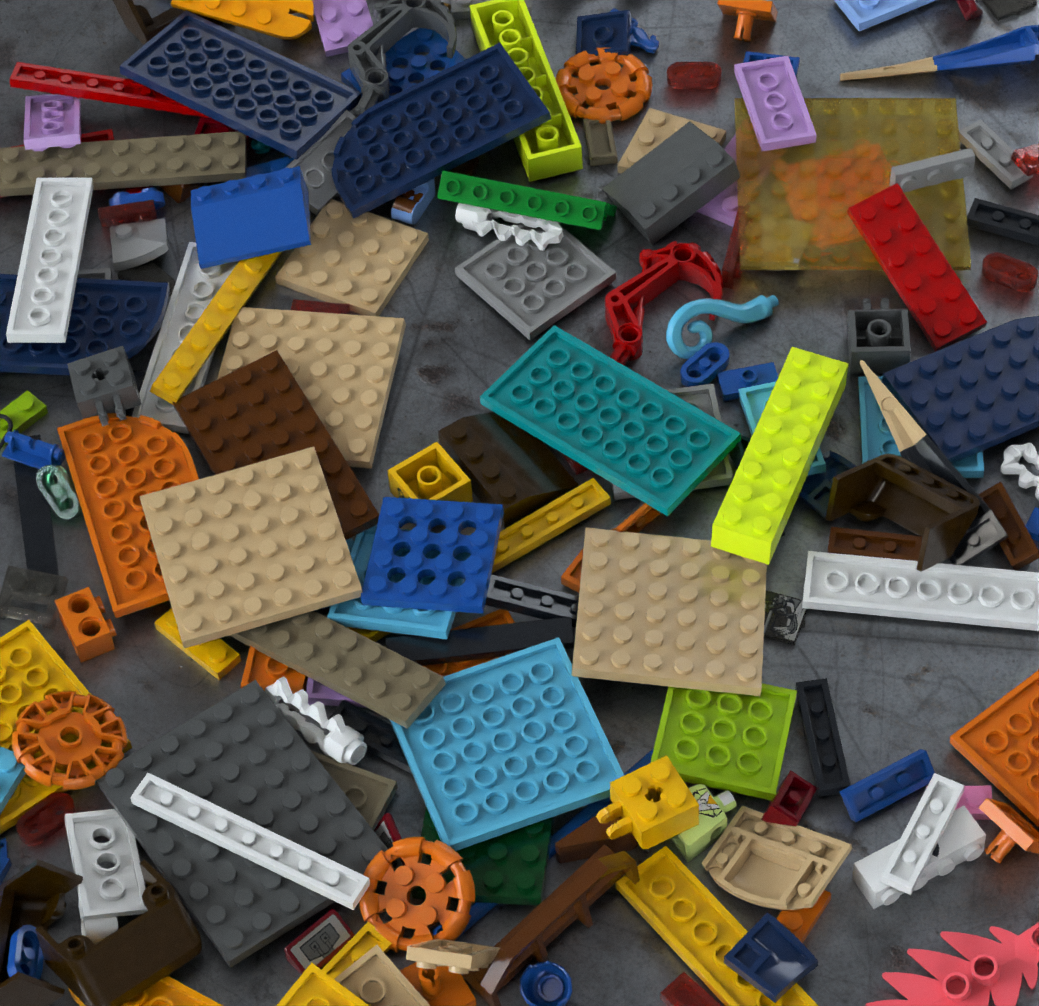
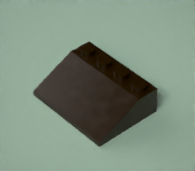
M494 412L463 417L438 431L439 444L471 480L472 492L480 502L503 504L504 515L501 525L503 530L579 486L541 440Z

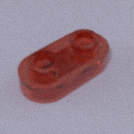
M676 62L667 69V82L675 89H713L721 83L722 71L720 66L714 62Z
M998 252L990 253L983 259L982 274L986 279L1019 292H1028L1036 287L1038 271L1033 265Z
M63 792L53 793L22 815L16 825L20 840L27 845H39L65 826V814L76 813L71 796ZM59 810H64L60 815L55 814ZM34 829L39 830L36 833L30 834V832Z

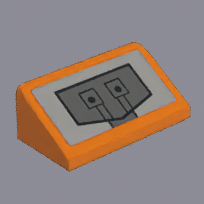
M641 502L609 530L639 533L661 512Z

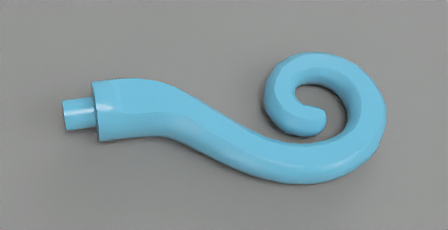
M760 295L744 304H735L711 298L688 302L681 306L669 320L666 330L667 344L674 354L688 360L704 345L713 341V332L710 326L702 320H695L687 325V330L691 333H699V342L692 347L687 346L683 342L682 330L691 318L700 314H712L738 323H754L773 314L772 308L779 305V301L775 295H771L768 298Z

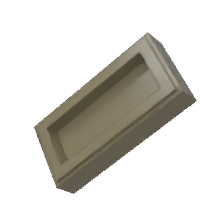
M583 119L590 166L618 163L611 121L605 120L606 124L599 123L600 120Z

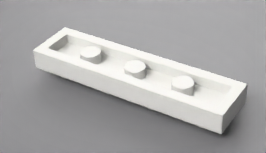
M934 773L881 875V883L909 895L912 894L964 792L965 785Z

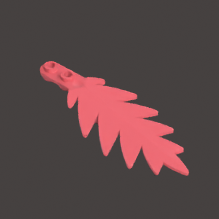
M1039 922L1020 935H1016L1003 928L991 926L989 931L999 942L972 934L942 931L940 933L941 938L967 960L936 951L908 949L907 954L935 979L912 973L884 972L882 973V978L907 1000H880L866 1003L865 1006H989L990 992L995 1006H1016L1021 990L1022 976L1024 975L1031 990H1034L1037 985Z

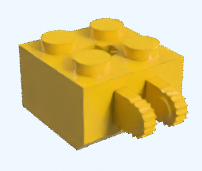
M666 755L610 782V800L612 804L598 811L596 816L602 824L622 817L621 820L608 827L606 833L609 838L613 840L631 832L642 849H649L698 825L699 804Z

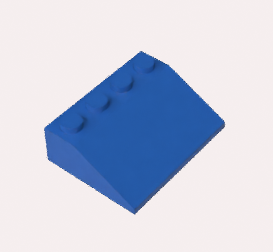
M300 166L283 168L275 172L256 174L248 178L229 180L225 183L202 186L191 190V211L201 269L311 245L309 191Z

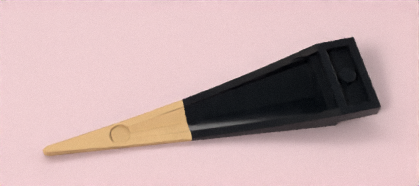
M860 360L862 370L902 458L976 496L980 501L977 516L949 558L952 564L965 566L1007 539L1009 536L994 512L863 360Z

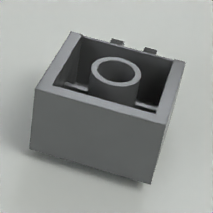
M863 298V309L848 310L847 337L850 374L864 373L860 360H863L874 373H885L910 362L911 348L907 308L889 309V299L881 298L880 309H872L870 298Z
M123 346L67 364L76 402L83 419L98 415L102 426L109 425L107 413H116L121 421L127 419L125 410L142 405L134 372Z

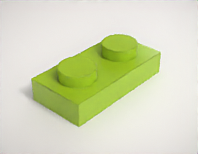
M28 390L0 411V414L8 416L13 422L12 432L17 430L20 434L48 413L47 406ZM1 418L0 442L9 428L8 422Z

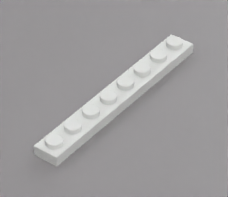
M150 773L146 774L130 797L132 804L352 910L355 909L370 886V879Z

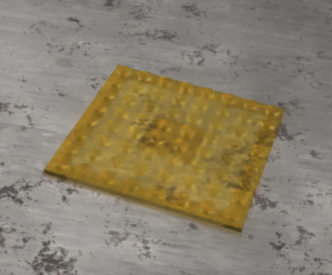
M734 98L736 165L740 174V178L737 180L740 270H883L847 214L848 208L888 188L892 167L961 150L956 98H804L817 135L816 143L762 152L744 99ZM963 178L904 192L953 270H971ZM794 258L800 259L799 263H794Z

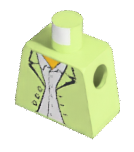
M703 784L689 787L690 792L699 804V824L671 838L687 862L693 860L717 841L726 829L727 816L725 813L737 806L730 791L726 790L713 797Z

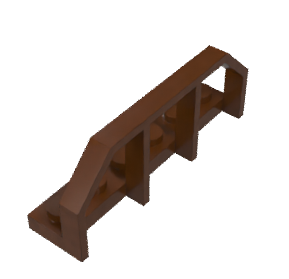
M604 844L494 946L500 947V950L488 968H479V971H469V974L462 975L467 985L489 1006H501L497 992L532 959L535 958L539 963L549 961L546 946L574 920L579 919L588 929L593 925L589 907L623 875L629 878L635 885L640 881L636 861L625 851L614 853Z

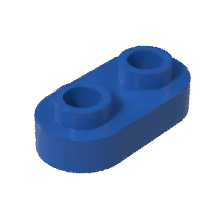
M150 187L142 189L140 193H115L108 203L111 214L124 215L160 209L165 206L163 192L158 191L157 188Z
M718 342L704 345L682 365L680 371L682 384L685 387L709 384L717 377V372H722L727 368L729 364L728 348Z
M23 925L11 936L7 964L9 977L17 972L36 979H40L42 976L44 957L36 934V927L32 925Z

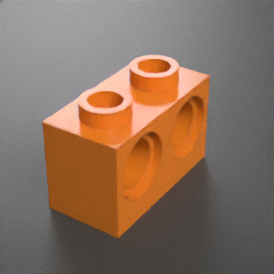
M89 587L54 600L59 618L80 663L115 649L112 637L117 634L110 618L104 619L102 614L106 613L102 600L100 596L94 597Z

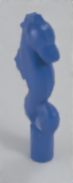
M614 8L610 12H615L618 10ZM632 18L631 45L638 46L646 50V52H656L659 47V41L656 40V36L651 35L649 39L646 32L642 28L637 27V20Z

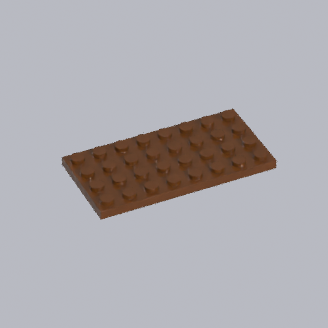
M277 350L179 398L177 403L172 402L213 475L315 447L345 540L377 525L379 519L378 511Z

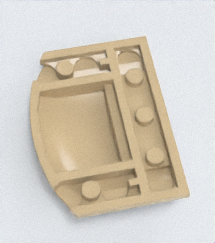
M741 806L702 861L705 871H709L713 880L721 888L751 904L776 910H797L813 907L852 850V845L798 825L795 827L762 821L761 818L764 813Z

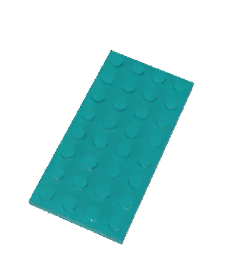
M555 325L480 396V404L667 517L741 441L740 432Z

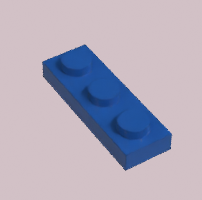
M919 749L839 792L850 819L858 822L928 785L935 771L927 751Z

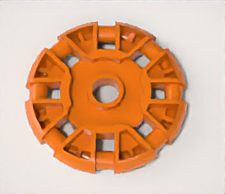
M609 47L596 48L599 56L588 54L585 50L569 58L564 63V69L558 70L555 80L569 115L574 118L600 120L599 123L606 124L605 120L615 121L620 119L622 122L643 109V103L649 101L653 83L652 77L648 75L649 70L646 65L633 54L628 56L618 55V53L604 52V49ZM594 62H598V63H599L598 65H594V66H591V65H590V63H594ZM608 86L610 88L607 90H600L598 87Z
M62 691L46 695L45 699L40 702L34 701L21 713L15 723L17 730L12 734V749L17 762L25 766L24 772L38 783L48 787H52V785L63 786V790H78L94 786L96 780L106 775L110 769L116 768L118 763L123 760L125 755L122 751L127 747L128 741L127 731L122 718L117 717L114 714L115 709L103 699L91 694L87 696L78 695L76 691ZM74 707L84 708L83 714L72 712ZM51 710L52 713L47 715L46 712ZM33 730H39L38 734L29 732H32ZM66 734L76 735L78 740L68 743L61 738ZM102 742L109 743L111 747H104L101 744ZM40 751L42 756L35 759L33 755ZM92 761L96 767L89 770L86 764ZM55 769L66 772V774L55 772Z
M425 837L400 839L393 842V846L385 852L383 850L379 851L370 861L363 874L370 879V886L359 901L364 922L371 923L376 931L390 941L392 944L389 949L396 953L399 950L407 952V946L434 939L455 941L467 927L471 919V915H469L472 902L475 903L473 877L471 871L466 870L462 864L463 858L459 853L439 840L435 842L426 841ZM423 853L431 855L430 865L421 863ZM401 857L405 865L399 866L395 870L392 862ZM451 869L455 878L447 883L442 874ZM378 881L387 883L384 895L375 893ZM422 887L425 890L426 899L421 905L414 906L410 901V893L414 888ZM451 898L459 899L456 912L449 910ZM384 911L392 917L387 923H383L379 916ZM439 921L443 930L433 935L430 926ZM405 927L415 930L412 939L403 937Z

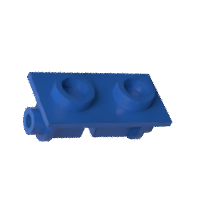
M17 430L13 432L8 431L5 435L4 441L8 445L2 453V457L52 474L57 473L66 458L64 450L59 448L58 444L52 445L40 440H34L29 436L20 434Z

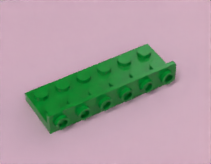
M442 171L437 195L442 200L596 230L602 229L603 221H606L607 216L615 217L617 206L603 201Z

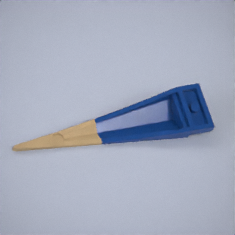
M1039 25L1023 26L995 38L929 58L886 67L841 73L840 81L1030 64L1035 60V55H1039Z

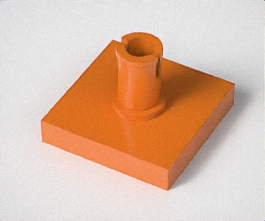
M718 0L717 2L723 14L738 16L733 37L735 40L742 41L744 39L745 42L751 41L750 37L754 19L776 22L778 11L772 1Z
M986 798L979 806V809L1002 830L989 846L984 849V852L987 855L991 854L990 858L1001 864L1004 857L1016 843L1025 851L1039 854V831L1010 804Z
M417 962L400 970L430 1006L477 1005L476 998L463 976L458 973L449 972V966H437V969H424L416 967Z

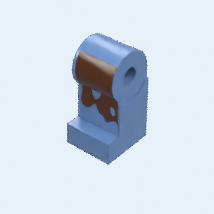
M434 178L398 196L392 206V219L413 226L416 225L436 195Z

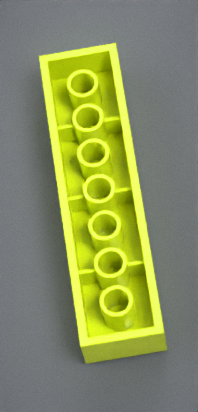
M490 0L470 5L471 28L480 52L501 43L550 112L551 120L513 138L529 182L583 169L580 140L525 1Z
M791 347L713 522L711 547L764 564H770L845 389L849 363Z

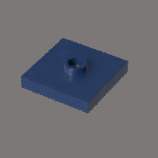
M630 10L577 16L576 54L586 50L588 54L599 56L596 48L609 47L604 49V52L628 56L631 53L632 15Z

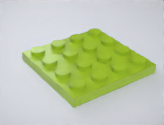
M762 683L760 696L668 686L651 762L667 755L684 782L697 785L703 784L706 787L772 800L777 791L797 690Z

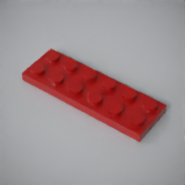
M898 183L848 208L847 214L935 352L986 327L987 321Z

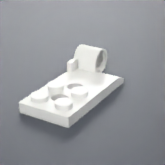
M115 809L65 814V827L73 870L75 874L83 876L82 883L77 886L81 933L94 944H97L118 930V916L143 914L148 911L142 899V894L146 888L139 864L140 859L136 839ZM104 836L110 841L98 843L94 838ZM104 861H109L115 866L109 869H105L100 867L98 864Z

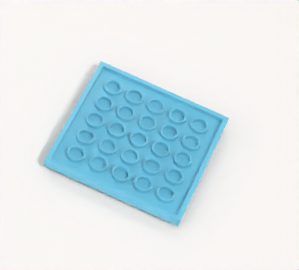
M559 637L444 676L446 685L408 729L390 720L441 842L446 843L455 851L610 797V782L624 776L579 678L571 676L572 663Z

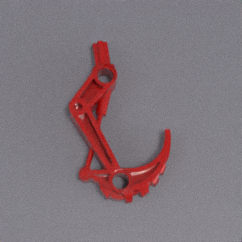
M673 241L661 249L654 251L651 249L642 250L639 254L642 272L606 294L605 316L613 339L612 347L614 350L610 358L625 365L627 361L636 360L642 355V327L645 313L643 307L678 280L702 287L709 293L712 299H723V278L720 268L707 251L701 252V247L694 242L688 244ZM709 314V320L715 321L717 316Z

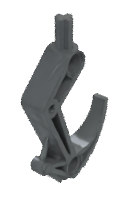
M389 0L387 2L379 1L374 4V17L378 22L348 45L350 70L358 82L362 93L355 113L362 114L370 107L389 98L390 89L385 53L413 27L427 28L442 34L448 41L447 58H453L457 42L456 24L450 10L441 0Z

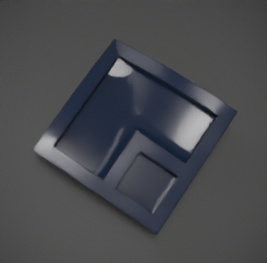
M831 450L822 454L826 464V472L807 476L798 496L824 519L826 518L833 477L856 467L855 464Z
M768 912L724 956V964L774 1003L800 979L818 966V960L806 946Z

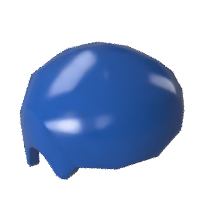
M551 961L529 965L520 978V993L529 1006H565L573 992L572 979L566 969Z

